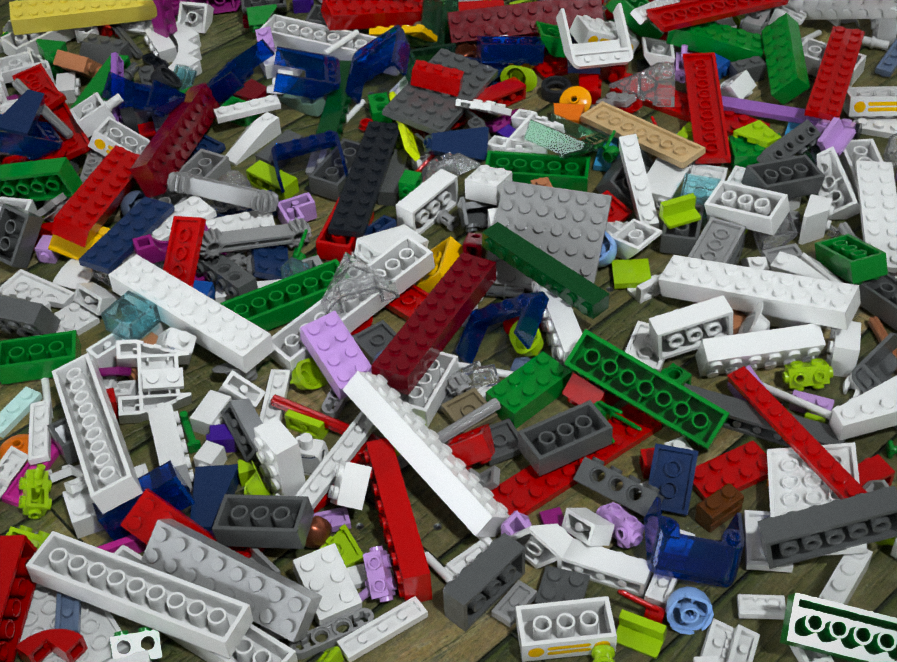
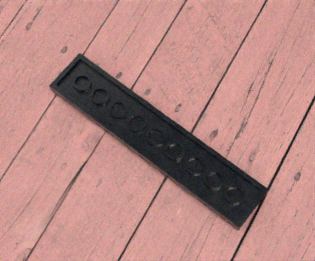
M378 121L368 122L328 227V234L358 238L365 236L400 137L398 124Z

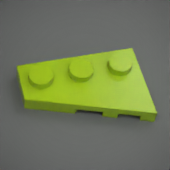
M345 523L333 537L330 536L325 541V544L319 548L321 549L335 543L346 568L364 562L363 553Z

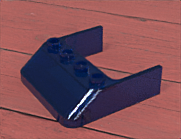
M400 25L392 27L354 53L345 92L357 104L361 102L365 82L372 80L378 74H382L390 66H395L403 76L407 74L410 46L405 32Z
M263 39L230 60L207 83L218 103L226 102L231 95L244 87L245 78L254 73L253 69L275 54Z
M277 46L274 65L302 69L305 71V77L276 73L273 92L317 100L340 88V61L337 57Z
M42 121L37 122L32 136L0 131V152L25 156L34 161L60 149L63 140L54 128Z
M328 130L300 139L277 143L272 147L271 152L282 193L285 192L278 162L280 160L338 146L345 176L349 175L337 132Z
M543 291L522 293L517 297L507 298L502 302L473 310L455 352L465 363L472 364L488 326L518 316L520 318L514 334L527 349H530L548 304V296Z

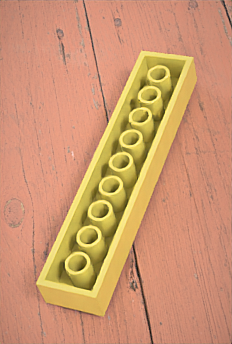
M16 0L9 2L10 20L14 35L145 21L157 16V8L153 0Z

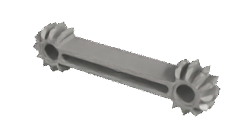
M171 172L167 179L168 189L172 192L190 194L243 206L258 212H274L279 203L278 194L275 192L200 177L189 172Z
M296 217L293 221L289 220L288 224L223 232L218 230V228L213 230L210 227L208 231L204 230L200 255L205 259L208 257L213 259L214 256H219L221 252L287 244L290 248L293 246L298 248L305 229L308 230L304 243L309 242V237L312 236L311 227L303 218L298 219Z

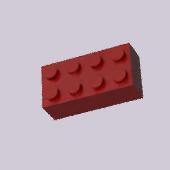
M338 198L316 240V250L320 259H337L343 262L346 259V255H351L355 251L358 237L328 234V227L338 204ZM374 211L368 226H370V224H372L374 220Z

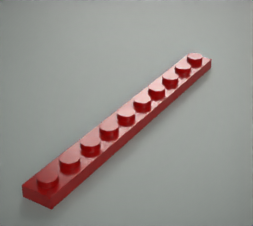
M745 366L727 375V380L840 499L853 497L859 493H868Z

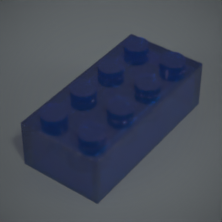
M477 36L476 55L480 63L485 65H492V63H498V65L514 63V65L521 66L523 63H529V65L537 66L543 64L545 45L539 36Z
M171 460L138 478L143 492L147 488L179 511L195 503L189 486ZM142 494L102 514L95 502L92 503L97 520L114 541L132 535L120 524Z

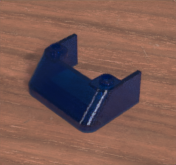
M109 72L102 94L103 98L109 100L119 93L124 100L119 105L120 108L133 107V109L153 112L154 115L160 117L170 114L185 101L186 97L185 93L157 80H153L151 86L135 83L113 72Z
M656 497L644 517L647 566L649 570L660 576L721 587L731 586L737 577L745 543L741 513H736L722 534V541L680 534V526L676 520L662 516L661 499Z

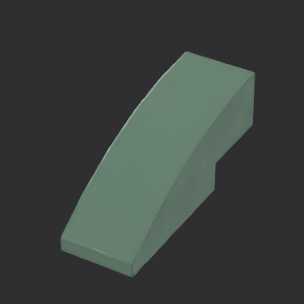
M288 90L278 97L281 102L292 109L316 117L323 113L326 103L324 97H313L311 91Z

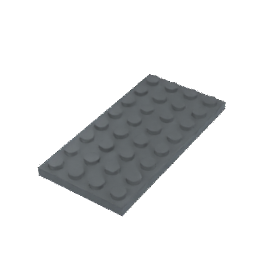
M441 48L428 63L440 64L444 67L464 71L462 88L458 97L410 85V80L383 108L382 115L429 134L449 131L465 113V109H467L455 106L456 99L468 101L477 99L498 75V69Z

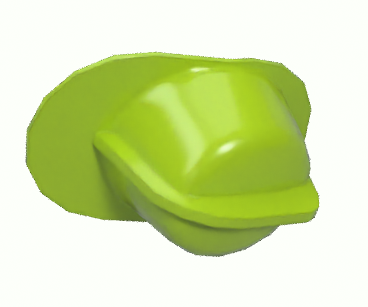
M519 65L505 67L500 75L501 82L515 76L526 84V92L532 91L538 82L537 76L532 69Z
M522 318L511 327L509 338L515 351L527 357L537 356L543 348L544 342L535 321L530 318Z
M311 357L297 363L292 371L290 384H295L300 390H314L327 385L328 381Z
M252 461L256 472L245 483L244 495H272L265 487Z

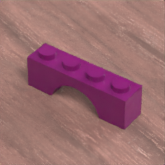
M153 0L157 8V16L151 19L154 32L168 38L178 31L172 1Z
M205 224V229H204V230H205V231H208L209 229H208L207 225ZM151 234L132 239L135 255H139L152 264L165 260L169 240L160 241Z

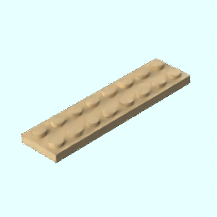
M603 101L580 115L581 122L609 135L615 130L614 137L618 139L622 136L636 134L642 150L682 169L704 155L706 147Z

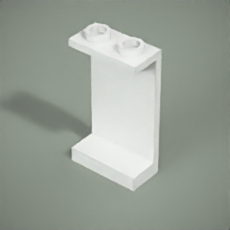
M657 157L647 173L655 208L660 209V202L672 199L683 179H689L693 162L682 169Z
M404 224L357 238L354 254L369 264L406 235H409L426 248H428L429 240Z

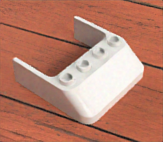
M618 3L613 11L618 39L572 44L564 8L560 9L556 19L566 58L574 68L587 69L626 65L631 62L634 55L621 3Z

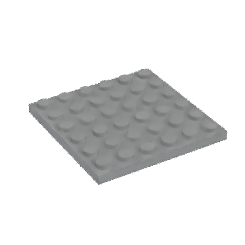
M504 180L495 223H501L595 284L612 196ZM488 251L487 259L496 262V281L493 283L494 286H504L506 284L508 287H523L525 291L533 292L531 282L534 280L526 277L522 272Z

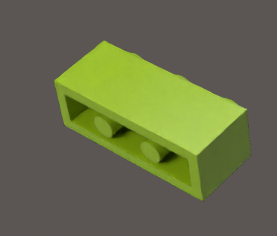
M261 160L246 170L248 184L260 190H272V192L278 194V199L280 200L292 198L299 192L298 179L295 176Z

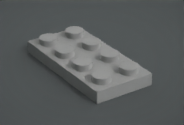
M710 217L688 257L728 264L745 233L746 226Z

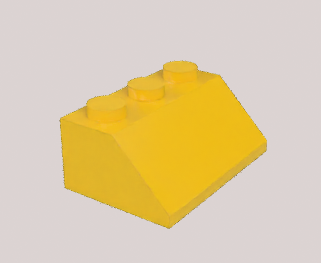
M102 226L85 248L53 234L48 249L78 260L110 229Z
M451 236L430 250L433 252L435 268L419 279L416 284L417 287L430 293L463 252V246Z

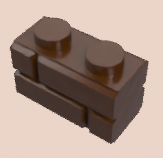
M728 483L722 489H719L697 504L696 522L711 533L742 511L743 494Z

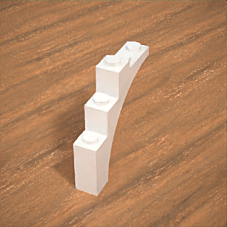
M176 22L178 31L169 37L178 52L168 68L181 81L185 78L191 80L202 73L199 33Z

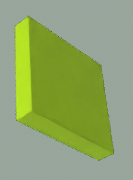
M648 258L613 260L611 263L614 289L636 288L637 285L651 279Z

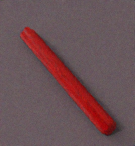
M275 394L271 398L272 406L286 412L290 409L323 421L325 428L342 435L350 426V424ZM371 434L369 438L366 440V442L379 440L382 438L377 435Z

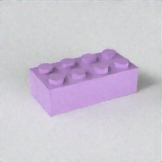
M336 311L300 327L301 341L339 400L348 396L343 391V388L357 371L372 373L371 364Z

